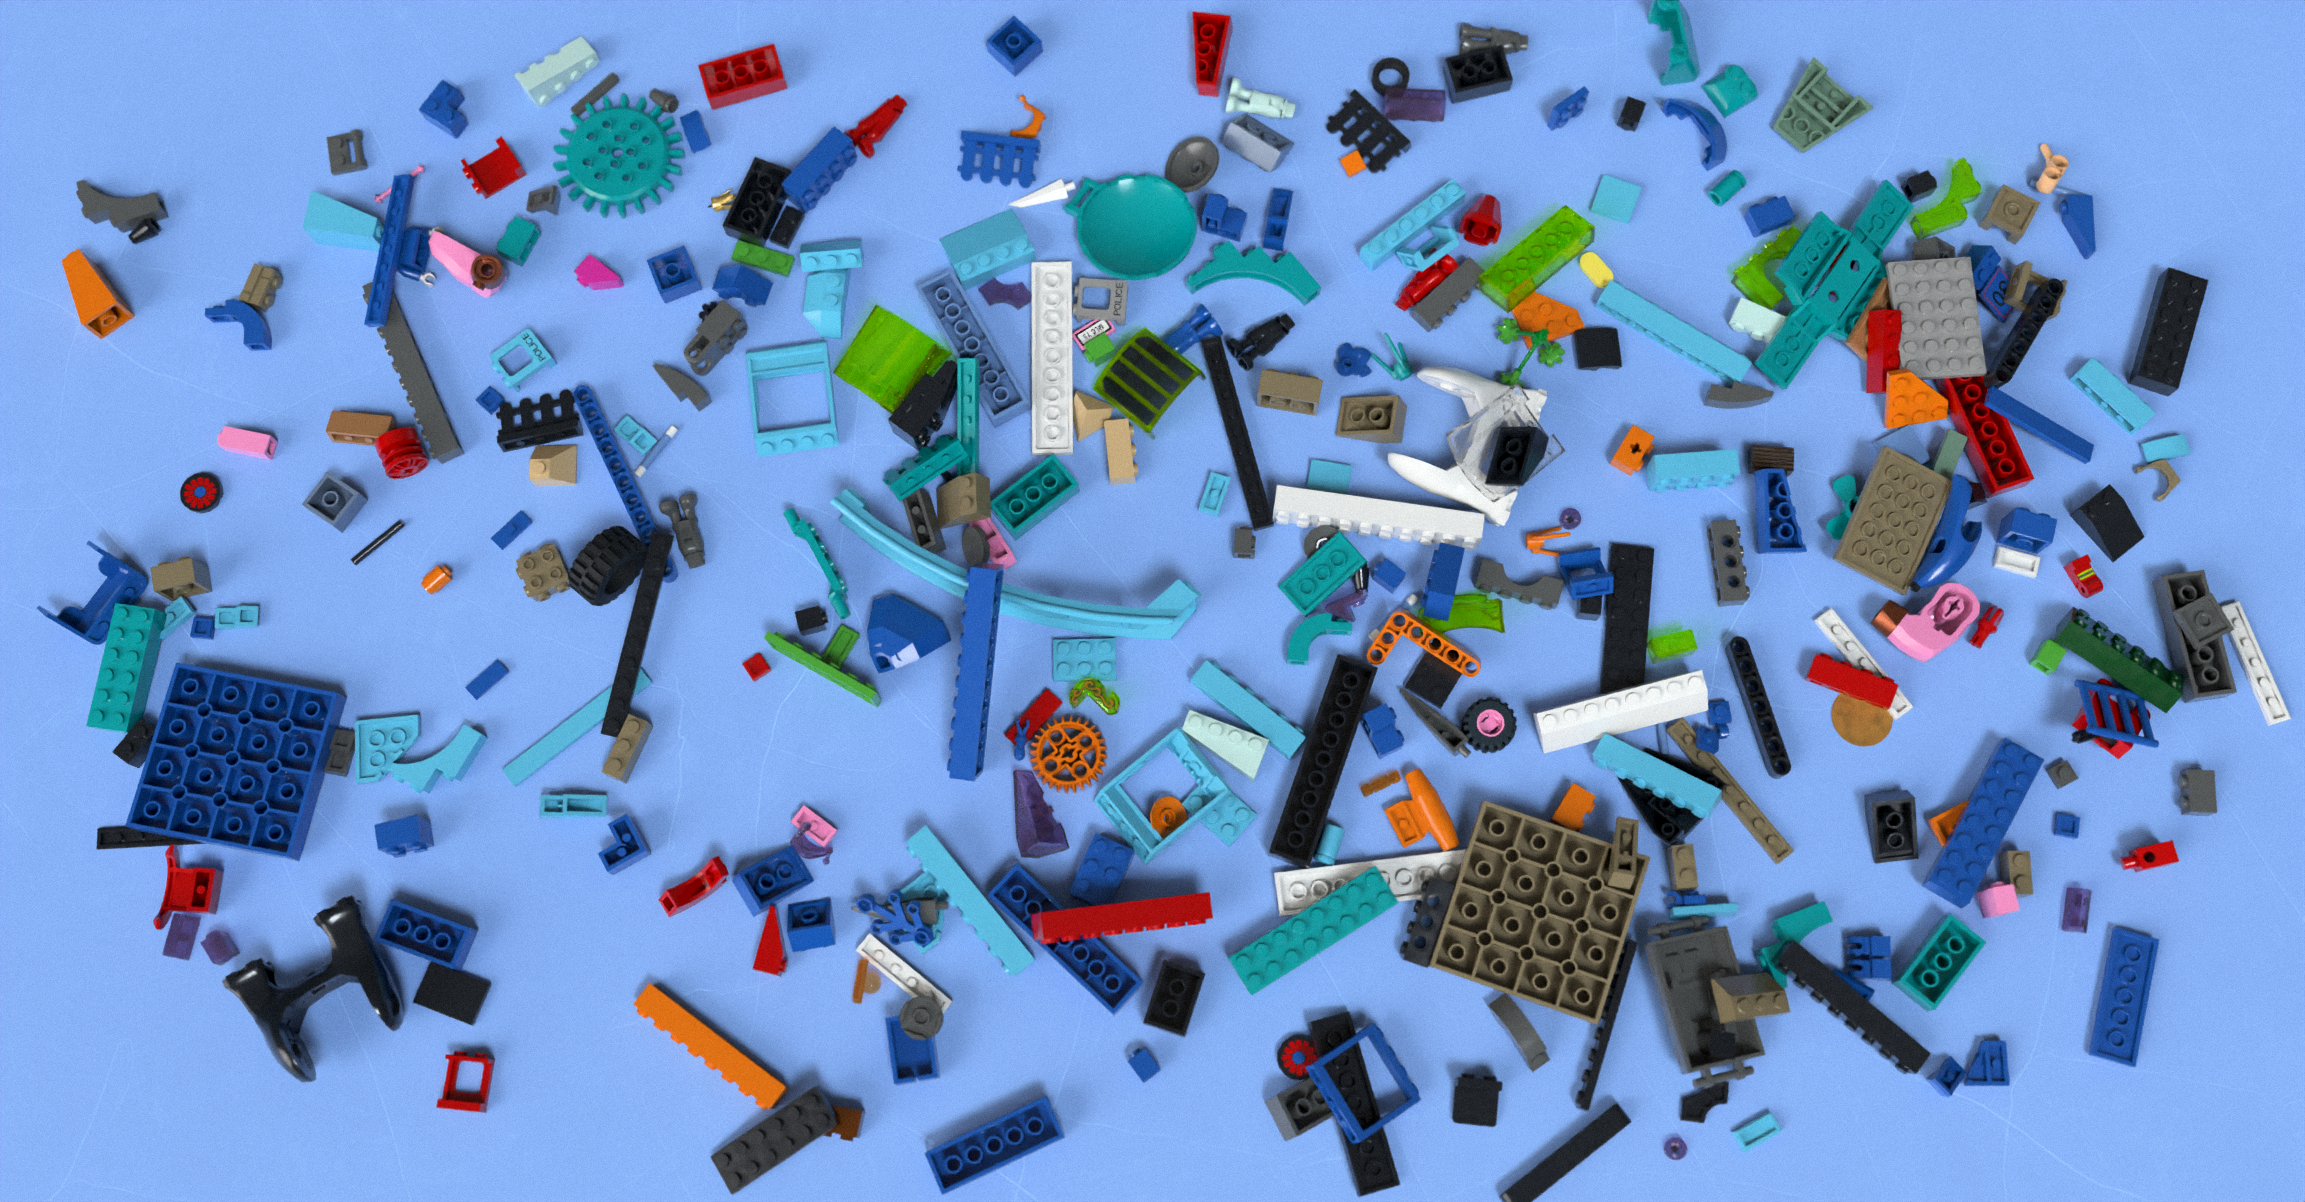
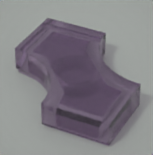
M993 278L978 288L979 293L989 306L997 303H1006L1018 311L1032 301V294L1023 282L1015 285H1005Z

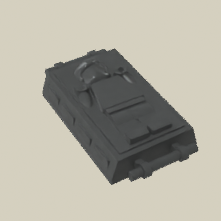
M1697 915L1690 916L1687 920L1668 924L1665 922L1658 923L1656 926L1648 928V934L1650 936L1659 935L1661 940L1644 945L1682 1075L1697 1071L1701 1073V1078L1692 1080L1694 1088H1709L1715 1083L1732 1079H1745L1746 1076L1754 1074V1068L1752 1066L1744 1067L1743 1060L1766 1055L1756 1021L1753 1019L1726 1023V1032L1735 1033V1060L1710 1056V1029L1721 1031V1023L1711 979L1741 976L1727 925L1703 930L1702 925L1709 923V918L1706 915L1701 917ZM1691 928L1693 930V933L1671 937L1670 932ZM1733 1064V1070L1714 1075L1711 1073L1710 1068Z

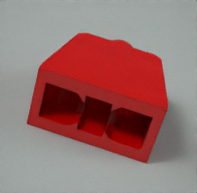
M2173 840L2129 851V856L2120 857L2123 870L2134 868L2135 872L2169 866L2179 862Z

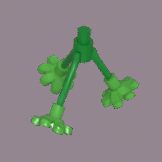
M1504 318V325L1499 324L1497 326V331L1501 332L1498 336L1500 341L1504 340V344H1510L1511 341H1517L1519 335L1532 337L1531 343L1533 345L1518 368H1515L1512 373L1502 372L1499 375L1502 383H1507L1508 386L1523 388L1524 383L1519 380V376L1522 373L1521 370L1535 349L1544 344L1545 349L1539 350L1540 363L1544 364L1547 361V366L1552 368L1554 362L1560 364L1563 361L1560 356L1565 354V350L1560 348L1561 345L1555 342L1551 345L1547 341V335L1549 334L1547 329L1543 328L1535 332L1522 331L1519 326H1516L1517 321L1515 319Z

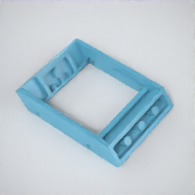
M827 341L746 352L754 440L758 457L839 446L831 362ZM825 372L830 423L760 432L757 381Z
M1177 727L1105 785L1094 799V803L1128 845L1135 850L1141 861L1147 865L1221 805L1232 789L1184 731ZM1168 747L1212 801L1163 839L1152 828L1150 822L1120 785Z

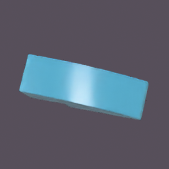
M541 795L539 819L606 817L607 795Z

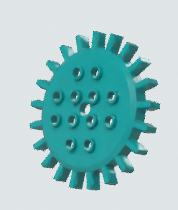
M622 94L620 107H612L608 96H603L605 109L598 112L595 111V108L589 102L586 103V110L590 116L582 121L579 116L572 114L570 117L573 123L578 126L574 133L563 128L559 131L563 138L570 140L568 146L554 145L553 148L556 154L567 155L566 161L553 163L556 172L565 170L570 172L569 175L558 180L560 186L565 188L573 183L577 185L568 194L570 200L574 202L581 195L585 194L587 198L582 205L583 209L589 213L595 202L601 203L600 214L603 218H607L610 206H618V213L622 219L626 218V205L635 203L638 212L644 214V205L641 200L650 197L657 205L661 204L659 195L655 191L662 186L666 190L673 192L674 187L672 183L665 178L668 173L682 176L683 173L679 166L671 165V159L685 158V153L683 149L671 150L670 147L672 144L683 141L680 132L668 136L665 134L667 130L676 125L673 118L669 117L659 124L656 120L663 113L661 106L657 105L650 114L645 113L647 101L644 97L639 99L636 108L629 107L630 102L626 94ZM609 123L610 126L605 128L604 125ZM634 125L638 126L636 129H631ZM594 135L593 139H588L589 136ZM618 137H622L620 141H616ZM645 139H650L648 143H643ZM602 149H606L604 153H600ZM616 150L623 151L622 156L618 158L613 157V153ZM634 151L632 155H628V152ZM586 161H590V164L584 165ZM614 163H618L616 167H612ZM641 165H646L644 169H640ZM598 175H602L600 179H596ZM625 177H630L628 181H624Z

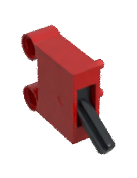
M2102 678L2096 682L2098 684L2114 687L2113 684L2107 679ZM2089 690L2098 727L2106 728L2098 693ZM2108 695L2117 731L2125 732L2118 703L2110 698L2111 695ZM2083 705L2081 706L2072 723V726L2079 730L2072 733L2073 738L2071 740L2074 743L2081 744L2093 740L2117 759H2120L2132 749L2134 743L2087 733L2086 727L2088 723ZM2134 706L2130 710L2135 734L2139 735L2142 726L2137 708ZM2146 708L2147 713H2148V717H2149V720H2150V719H2151V714H2150L2149 710Z

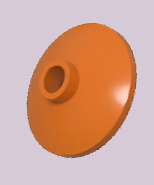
M1170 796L1158 799L1150 812L1151 826L1162 838H1166L1187 820L1186 811L1181 805L1182 803Z

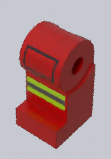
M2088 554L2063 567L2075 588L2078 589L2084 598H2089L2103 590L2100 578L2095 574L2090 565L2092 561Z

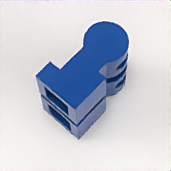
M1890 936L1847 937V944H1856L1858 946V949H1847L1848 955L1856 957L1867 955V961L1860 958L1847 960V965L1859 968V971H1848L1850 977L1878 981L1892 979L1891 959H1882L1891 956Z

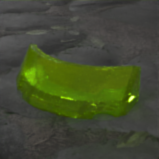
M1455 595L1448 621L1423 616L1425 607L1418 610V618L1441 633L1461 628H1486L1505 633L1502 600L1498 598L1488 600L1487 595ZM1419 627L1420 635H1422L1423 630Z

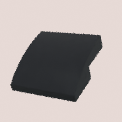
M1590 328L1574 331L1579 370L1597 371L1600 368L1619 369L1622 367L1617 328Z

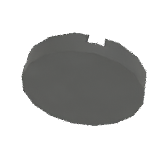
M979 526L966 528L962 536L963 554L970 566L979 561L988 562L990 556V545L984 538L986 533Z
M917 996L904 1004L900 1011L899 1020L906 1035L915 1040H927L939 1033L943 1026L944 1015L937 1001L928 996Z

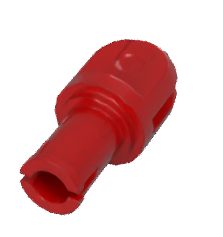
M1992 605L1988 608L1982 619H1978V629L1969 640L1972 646L1975 647L1977 645L1976 648L1981 649L1989 634L1997 632V626L2004 616L2002 608L1998 609V606Z

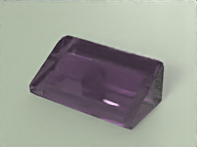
M174 913L162 955L189 961L201 918Z

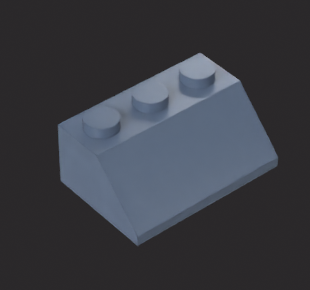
M1246 113L1230 122L1221 141L1229 150L1240 153L1245 160L1258 164L1266 172H1272L1277 169L1295 144Z

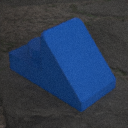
M1950 1056L1944 1060L1937 1072L1926 1078V1081L1941 1096L1949 1098L1967 1072Z

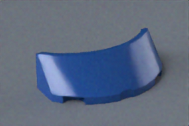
M1668 98L1662 108L1665 116L1668 118L1672 115H1677L1680 120L1689 116L1710 143V146L1704 150L1706 158L1702 162L1707 172L1724 162L1727 151L1726 135L1716 117L1708 109L1693 101Z

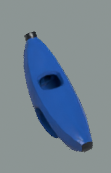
M1959 474L1953 475L1948 499L1933 540L1912 582L1908 585L1913 592L1942 583L1956 574L1969 560L1981 537V521H1968L1961 529L1970 503L1972 488L1967 479Z

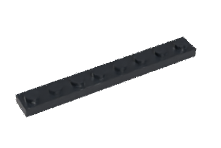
M1628 940L1623 944L1620 953L1621 959L1613 975L1615 977L1614 983L1610 985L1607 998H1609L1607 1006L1603 1007L1600 1017L1603 1020L1601 1026H1597L1594 1033L1595 1047H1591L1587 1060L1590 1061L1588 1069H1584L1581 1081L1584 1082L1582 1091L1578 1090L1575 1103H1578L1576 1109L1584 1112L1589 1111L1638 942Z

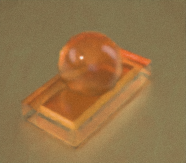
M861 959L858 961L852 1004L860 1005L862 1003L863 992L874 994L880 990V977L875 973H867L869 960Z

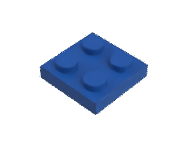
M1585 86L1553 107L1547 124L1551 131L1557 127L1559 129L1564 127L1570 118H1576L1584 111L1583 108L1589 94Z

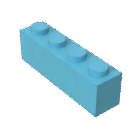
M2093 357L2069 379L2071 383L2131 436L2156 414L2149 404L2139 399L2133 390L2122 384L2116 375L2111 374L2100 361L2095 360Z

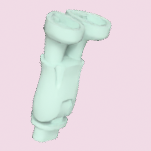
M1234 77L1225 113L1238 111L1248 112V114H1259L1269 118L1283 119V117L1292 119L1296 104L1287 102L1288 99H1285L1284 102V98L1278 95L1261 93L1255 89L1254 91L1247 90L1242 87L1241 80ZM1238 99L1249 100V103L1240 101Z

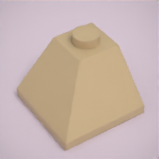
M536 446L530 458L529 480L535 486L576 485L578 446Z

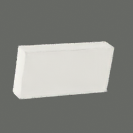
M1999 546L1996 550L1993 567L2035 578L2037 577L2041 557Z

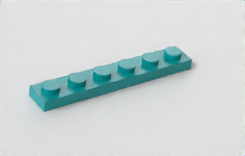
M957 358V439L968 455L957 463V477L975 472L979 474V358Z

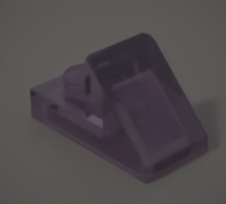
M1365 588L1326 604L1325 610L1354 622L1356 618L1351 605L1355 608L1364 604L1368 594Z

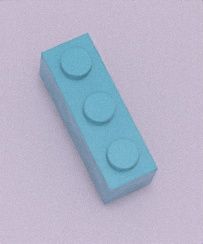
M861 239L801 244L799 253L802 272L857 268L863 266L864 260Z

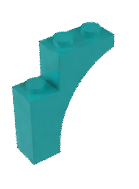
M1825 901L1771 921L1773 935L1780 942L1756 951L1758 954L1756 959L1759 966L1763 967L1765 972L1783 988L1787 987V975L1780 973L1771 960L1786 940H1795L1799 944L1813 930L1833 922Z

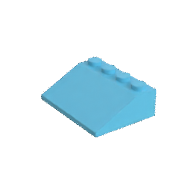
M1012 208L939 239L964 291L1036 260L1035 250Z

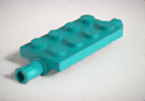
M794 508L786 510L783 515L795 537L797 536L808 542L831 585L828 598L839 618L843 620L849 617L851 612L845 603V600L848 599L845 594L848 592V589L841 576H836L839 572L829 557L822 541L819 540L820 537L812 523L807 524L804 518L800 520Z

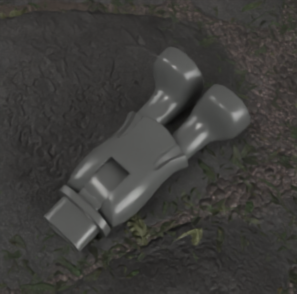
M688 494L679 498V504L686 520L681 519L677 501L670 500L659 505L661 513L669 516L671 519L672 529L676 534L679 550L684 557V561L688 562L689 569L705 565L703 556L706 555L703 539L698 528V520L695 516V507L698 502L695 494Z

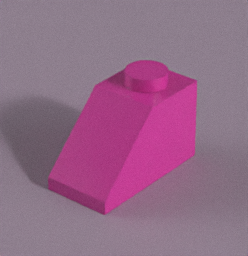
M591 254L574 270L578 277L576 281L584 288L588 286L593 291L622 288L624 285L619 276Z

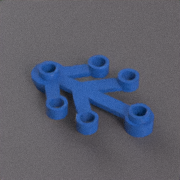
M898 889L891 890L888 895V901L892 903L895 913L875 902L872 894L866 893L859 897L856 903L859 911L869 913L873 910L890 920L888 922H883L880 919L874 920L870 926L873 933L880 934L883 931L894 930L889 936V941L894 945H899L901 942L914 941L920 946H925L932 942L934 933L930 927L924 925L919 912L921 904L917 900H911L906 908L907 912L912 916L913 924L907 919L900 901L902 893ZM897 929H905V930H907V931H909V932H908V933H902L901 931H899V930H897Z

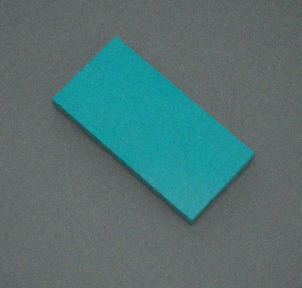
M1339 531L1284 580L1278 588L1306 618L1368 561Z

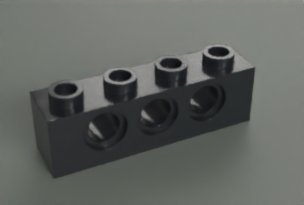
M1428 876L1427 880H1423L1420 891L1423 892L1421 900H1416L1413 912L1416 913L1414 921L1410 920L1407 926L1406 933H1409L1407 942L1403 941L1399 953L1402 954L1401 958L1403 960L1428 968L1455 888L1454 884ZM1433 894L1437 895L1439 899L1438 904L1429 906L1427 902L1428 897ZM1425 915H1429L1432 919L1428 927H1423L1420 922L1421 918ZM1417 936H1423L1425 939L1422 947L1414 946V939Z

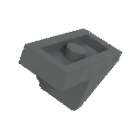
M552 185L529 192L526 211L536 213L545 210L558 215L561 197L557 186Z

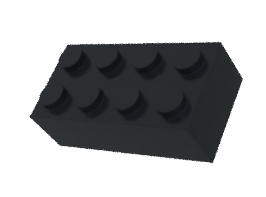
M757 157L754 158L722 225L727 236L764 248L787 199L782 182L792 173L790 169Z

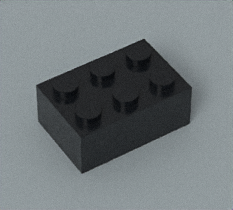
M1502 45L1447 57L1444 60L1443 73L1453 104L1510 91L1513 78Z
M1163 960L1143 1024L1185 1038L1205 973Z

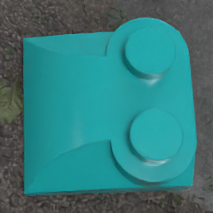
M1730 65L1725 72L1702 86L1704 92L1724 118L1756 100L1758 97L1755 84L1739 65Z

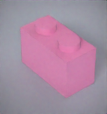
M1997 882L1984 886V891L1977 893L1983 918L2006 915L2020 910L2013 884L2005 885V882Z

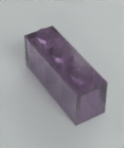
M1386 88L1383 107L1385 118L1393 121H1444L1446 107L1445 90Z

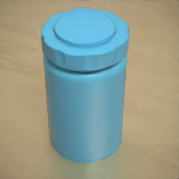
M1325 824L1316 850L1317 854L1314 856L1317 862L1334 866L1345 830L1334 825Z

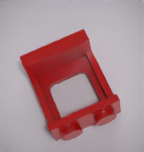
M454 1051L453 1055L446 1054L445 1059H449L443 1096L442 1099L437 1100L436 1108L486 1113L495 1060L488 1059L489 1054L475 1053V1057H467V1052ZM462 1061L478 1062L484 1065L480 1091L477 1094L456 1091L458 1070Z

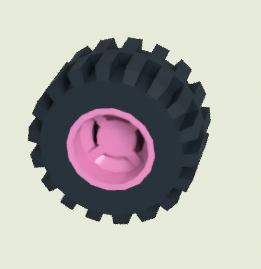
M1487 697V699L1483 700L1482 698L1476 703L1471 704L1469 709H1467L1462 720L1461 729L1463 734L1469 739L1467 744L1469 746L1472 745L1474 750H1481L1482 753H1496L1498 750H1503L1513 739L1517 730V719L1513 715V709H1509L1506 702L1504 704L1501 703V699L1496 698V700H1492V697Z

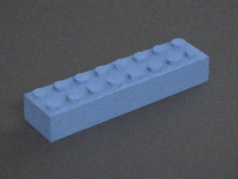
M950 269L917 286L916 289L920 300L956 362L957 358H979V402L994 428L1029 411L1030 405L1027 397L953 270Z

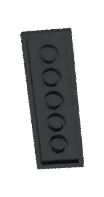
M817 1085L710 1157L731 1195H734L841 1123L820 1086Z

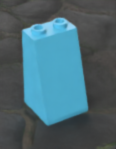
M311 191L302 228L317 244L379 252L384 226L377 218L316 191Z

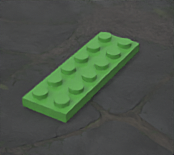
M768 631L764 639L774 650L878 708L882 700L878 695L879 692L867 682L864 685L861 684L855 675L849 672L845 675L837 665L831 662L826 664L822 657L814 652L808 654L804 647L796 642L790 644L786 637L778 632L773 634Z

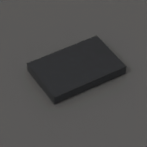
M430 962L413 1003L474 1026L491 985L437 963Z

